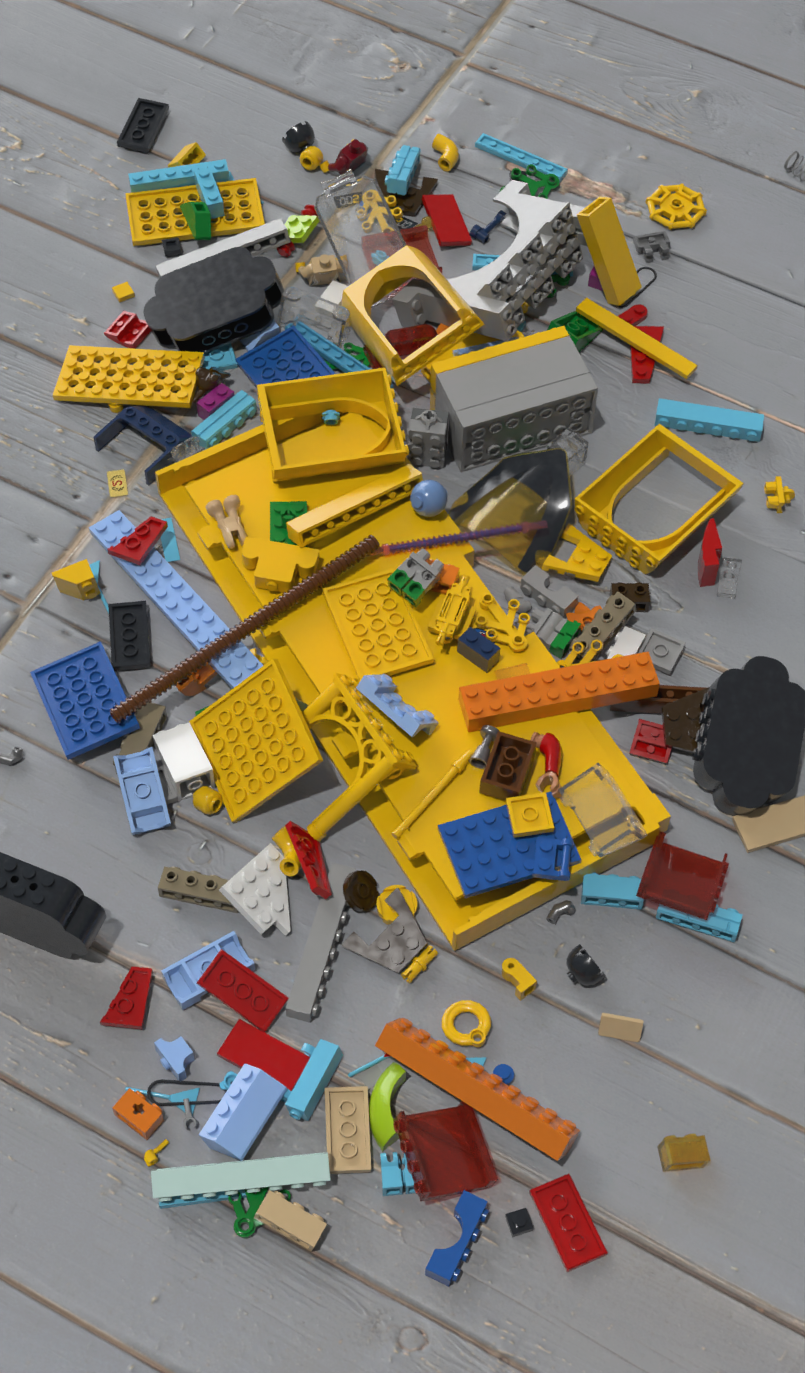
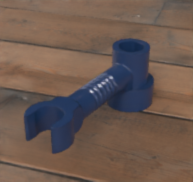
M500 210L485 228L477 224L474 225L469 235L485 243L490 236L488 233L505 219L504 216L507 213Z

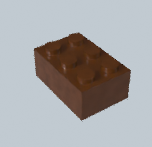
M498 731L480 781L479 793L505 801L506 798L521 796L535 756L537 742Z

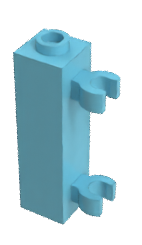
M320 1039L316 1048L304 1043L301 1051L309 1056L310 1059L292 1091L287 1089L281 1098V1101L286 1102L285 1105L289 1115L297 1120L302 1118L309 1121L343 1057L338 1045Z

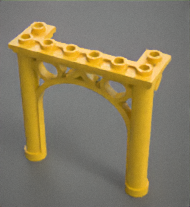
M339 673L333 674V683L302 714L309 730L317 723L326 720H334L344 725L355 738L360 762L358 773L353 783L307 826L308 833L317 841H321L326 837V833L386 778L395 779L405 769L417 768L413 761V755L408 751H402L395 747L393 738L388 733H385L383 724L373 716L371 707L361 699L363 694L356 689L360 681L357 678H351ZM346 704L348 712L345 716L340 717L338 707ZM331 708V714H323ZM355 713L360 719L359 722L351 720ZM366 731L370 733L373 739L367 740ZM372 744L378 750V755L374 760L368 758V749ZM368 763L375 765L367 772Z

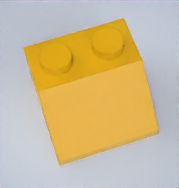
M87 559L52 572V576L61 593L83 601L93 599L100 594Z

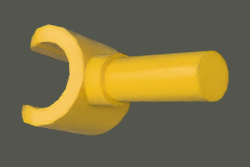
M167 1139L153 1150L150 1149L145 1152L144 1161L148 1167L158 1162L156 1154L169 1144Z

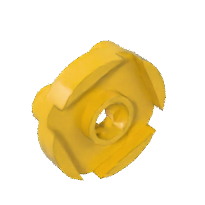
M388 886L378 896L376 903L377 912L385 924H391L399 916L384 901L396 888L402 893L414 917L417 911V898L405 886Z

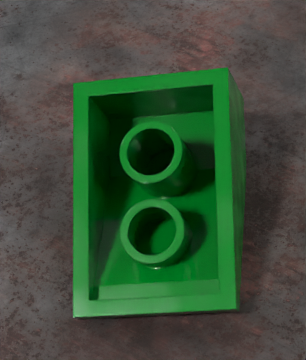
M575 310L552 320L547 330L564 326L578 352H580L604 328Z

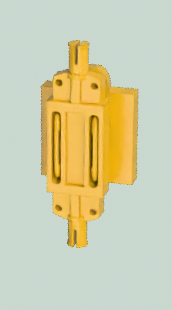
M462 575L460 583H453L451 589H448L445 598H439L428 626L429 632L437 634L438 638L435 643L438 646L439 643L440 646H443L444 644L451 643L453 639L458 640L472 624L477 607L468 605L471 588L467 586L470 579L468 575Z

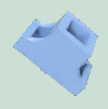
M180 1036L172 1042L164 1041L162 1038L154 1042L155 1050L162 1058L160 1059L162 1066L166 1070L170 1069L177 1080L183 1081L186 1079L185 1069L195 1059L193 1051Z

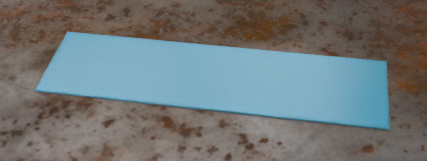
M172 518L161 519L167 521L168 524L167 529L161 536L165 560L167 562L180 560Z

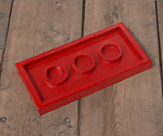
M423 195L421 200L439 245L470 246L472 239L454 195Z
M222 949L196 983L263 1032L268 1029L289 999Z
M238 1019L217 1052L218 1057L240 1069L244 1064H248L263 1070L290 1091L294 1089L310 1059L304 1053L241 1019Z
M570 1174L529 1190V1194L566 1272H570L608 1254Z

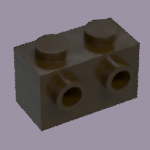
M611 583L610 596L615 595L618 591L635 603L636 612H648L650 605L649 583Z

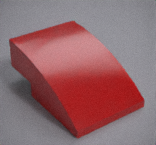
M714 518L710 519L707 524L699 554L698 580L700 587L714 586L719 568L722 545Z

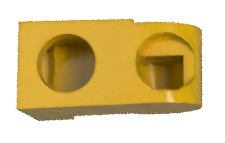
M507 958L503 961L502 977L516 987L515 996L520 1001L536 990L537 980L518 960Z

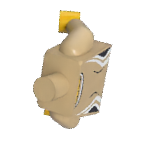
M323 254L320 257L311 258L307 266H305V262H295V269L304 278H308L309 286L330 284L333 280L341 282L339 273L346 271L347 261L345 255L335 258V255Z

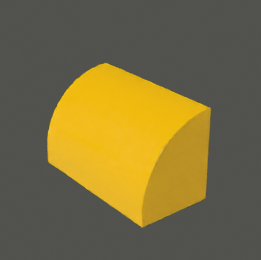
M194 142L186 145L167 166L169 168L196 164L206 154L198 143Z

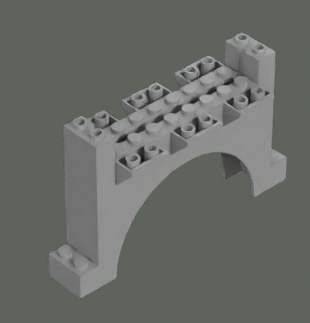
M511 180L493 198V202L500 203L508 208L509 215L500 223V226L517 233L511 246L488 265L469 274L447 279L485 324L474 333L508 341L517 332V327L525 320L521 305L526 302L535 309L555 289L551 274L555 271L561 278H565L583 259L580 245L587 246L577 218V214L585 207L573 205L569 202L564 203L531 196L528 183ZM412 279L392 299L402 327L418 330L427 320L451 326L460 320L435 288L425 280Z

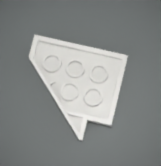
M271 843L225 883L219 891L261 935L274 924L286 936L291 929L286 875L280 870V862L284 856Z

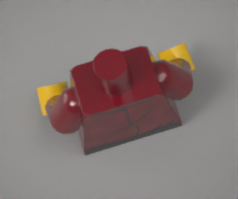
M352 139L349 144H346L340 150L335 163L329 164L328 160L319 164L323 173L336 171L343 178H346L366 162L368 147L363 142Z

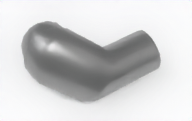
M14 747L9 754L0 752V763L11 765L21 760L24 755L23 749L21 747Z
M568 900L555 904L546 920L551 924H555L561 913L572 914L575 911V906Z

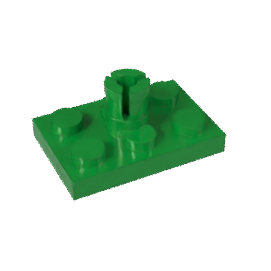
M307 501L270 502V541L297 545L288 537L286 522L307 513Z

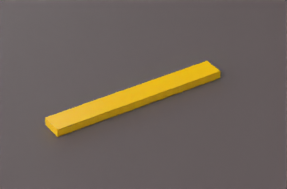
M587 297L576 307V312L686 380L697 370L698 365Z

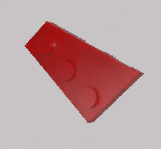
M152 516L135 528V532L128 537L124 536L121 538L120 543L115 547L111 546L108 548V554L141 565L167 529V521Z
M134 966L130 968L120 986L118 994L110 1003V1008L106 1015L102 1017L101 1025L143 1029L153 975L152 968Z

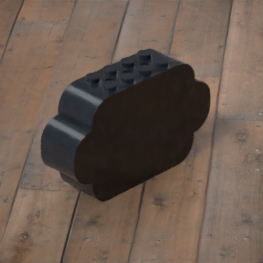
M234 247L163 275L155 284L156 296L152 297L145 304L143 314L155 339L162 347H176L178 351L204 352L205 354L266 330L274 320L273 309L282 303L285 291L277 271L269 258L263 256L252 257L250 251L246 248Z
M756 656L751 658L741 669H729L723 672L712 683L707 693L704 694L702 704L705 705L704 712H701L699 717L701 729L696 734L698 745L692 755V760H694L693 774L697 783L701 787L713 791V801L720 811L733 816L750 814L763 804L777 801L794 787L805 729V690L800 685L789 682V673L783 663L774 658Z
M0 852V933L64 958H70L73 953L78 955L87 954L106 919V912L103 907L91 898L84 896L81 888L72 881Z

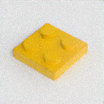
M546 792L506 798V806L514 838L554 832V824Z

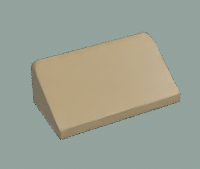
M602 1013L598 1035L639 1042L644 1021Z

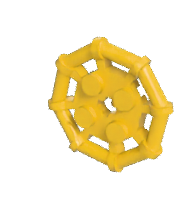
M683 183L669 186L660 185L650 197L646 198V204L650 213L649 218L668 227V230L686 227L694 228L695 224L706 215L707 209L704 207L703 195L684 186ZM655 205H659L660 209L656 210ZM692 212L696 213L693 217L690 216ZM662 215H664V216H666L667 218H669L670 221L667 220V219H665L664 217H662Z

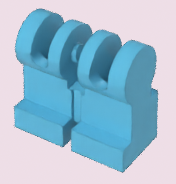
M414 1150L413 1160L409 1159L408 1151H403L404 1158H402V1164H404V1170L399 1169L400 1159L397 1152H392V1162L387 1161L386 1153H380L383 1196L402 1195L403 1186H405L406 1194L425 1192L426 1184L420 1150Z

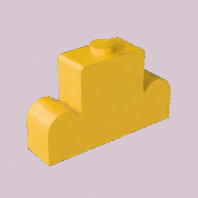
M245 537L242 547L243 566L247 569H255V587L268 589L269 591L287 593L288 589H292L297 574L303 579H306L307 576L311 577L312 573H316L320 561L319 549L300 548L297 545Z

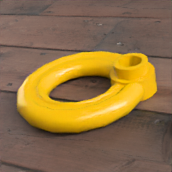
M461 1000L453 1003L445 1010L442 1017V1030L452 1043L460 1046L481 1047L485 1044L486 1037L491 1028V1017L485 1007L472 1000ZM460 1013H473L479 1020L478 1027L471 1030L469 1034L460 1033L454 1027L455 1017ZM475 1038L481 1039L479 1042L474 1041Z

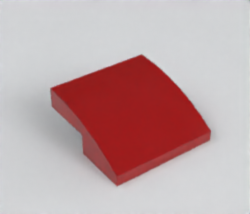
M123 311L104 332V335L124 347L136 349L151 330L145 320L138 319L137 314Z
M639 719L629 754L667 764L672 747L665 746L663 725Z

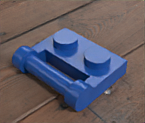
M537 837L532 877L561 881L570 880L569 863L573 840ZM556 848L562 849L561 869L559 871L554 870Z

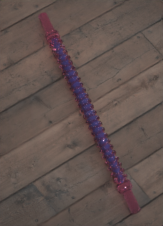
M525 521L521 522L520 525L516 523L515 526L513 524L511 526L506 525L505 527L501 525L500 528L496 526L495 529L490 527L489 530L487 528L485 530L480 529L479 531L475 529L474 532L471 530L469 533L464 531V534L459 532L458 535L456 533L453 535L448 534V536L444 534L443 537L438 535V538L433 536L432 539L428 537L427 540L422 538V540L417 539V541L412 539V542L407 540L406 543L402 541L401 544L396 542L395 545L393 543L391 545L382 544L374 553L370 552L369 556L379 554L386 556L390 555L391 552L395 554V552L400 553V551L405 552V550L410 552L411 549L414 551L416 548L421 550L422 547L426 549L427 546L429 548L432 546L436 548L437 545L440 547L442 544L447 546V543L452 545L453 542L458 544L459 541L460 543H463V541L468 542V540L473 542V539L478 541L479 538L483 540L484 537L486 539H489V537L494 538V536L499 537V535L504 537L505 534L507 536L510 533L515 535L516 532L517 534H520V532L529 533V530L547 528V521L532 523Z

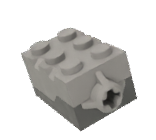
M413 408L408 436V460L411 464L433 468L444 467L449 412Z

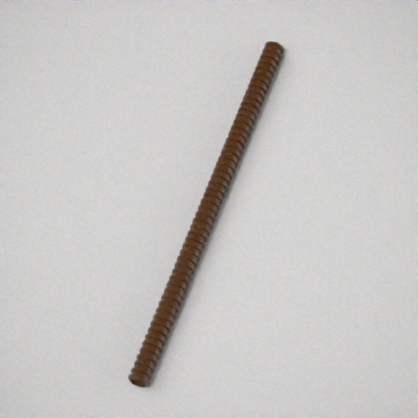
M369 535L368 539L364 538L363 541L355 544L354 548L351 547L349 551L346 550L344 554H340V557H336L335 561L331 560L330 564L327 563L325 567H321V570H316V573H312L311 577L307 576L306 580H302V583L298 582L297 586L294 585L292 589H288L287 593L284 592L282 594L283 596L279 595L278 599H273V602H269L268 606L264 605L263 609L260 608L258 612L255 611L253 613L254 615H249V618H245L244 622L240 621L239 625H234V628H230L229 632L225 631L224 635L221 634L219 638H215L214 642L210 641V644H206L205 648H200V651H196L195 655L191 654L190 658H185V661H181L180 665L176 664L175 668H170V671H166L165 675L161 674L160 678H155V681H151L150 685L146 684L145 688H140V691H136L135 695L131 694L129 699L125 698V702L121 701L119 706L115 705L114 709H110L112 718L120 724L122 719L126 720L127 716H132L131 713L135 714L137 709L141 710L142 706H147V703H151L152 699L156 700L157 696L160 697L162 695V692L166 693L167 689L170 690L172 686L177 685V682L181 683L182 679H187V676H191L192 672L196 673L197 669L200 670L201 666H206L207 662L210 663L212 661L211 659L215 660L216 656H221V653H225L226 649L230 650L231 646H236V643H240L241 639L245 640L246 636L249 637L251 633H255L256 629H260V626L264 627L265 623H270V620H274L275 616L279 617L280 613L283 614L285 610L288 611L290 609L289 607H294V604H298L299 600L302 601L304 597L307 598L309 594H313V591H317L318 587L322 588L323 584L326 585L328 581L331 582L333 580L332 578H337V575H341L342 571L346 572L347 569L351 568V565L354 566L356 562L359 563L361 559H365L366 556L370 555V552L374 553L375 550L380 548L378 540L374 536Z

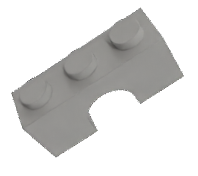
M535 565L521 578L520 589L524 594L535 599L539 605L545 606L553 610L552 612L566 618V614L571 613L578 604L579 595L565 585L558 591L548 590L550 575Z

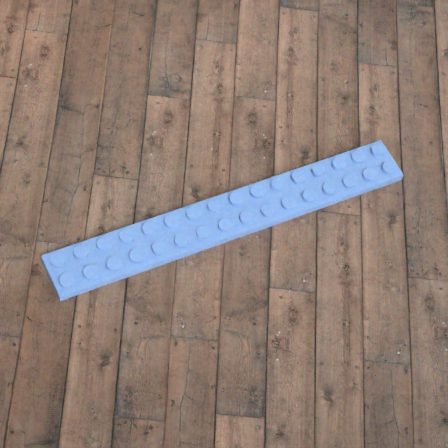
M118 510L90 526L89 531L107 551L111 546L115 547L119 544L121 538L124 536L128 537L135 532L136 527ZM154 547L141 565L112 556L197 651H200V648H205L206 644L209 645L210 641L214 642V639L219 638L221 634L224 635L225 631L229 632L226 624ZM242 642L236 643V646H231L230 650L226 649L225 653L222 652L221 656H216L217 658L215 660L211 659L212 661L209 663L231 689L264 666Z

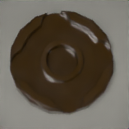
M357 870L349 873L345 878L343 894L351 908L356 911H365L373 908L377 903L379 891L376 889L378 885L374 877L367 871Z

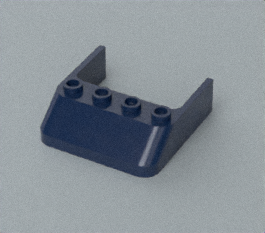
M146 405L123 409L93 437L95 449L99 452L129 424L164 447L166 451L144 471L148 486L156 480V471L172 465L193 444L192 435Z

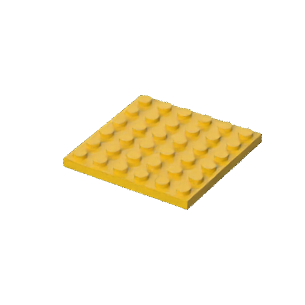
M278 659L270 660L189 721L213 768L215 784L221 794L229 817L234 823L243 819L323 762V758Z

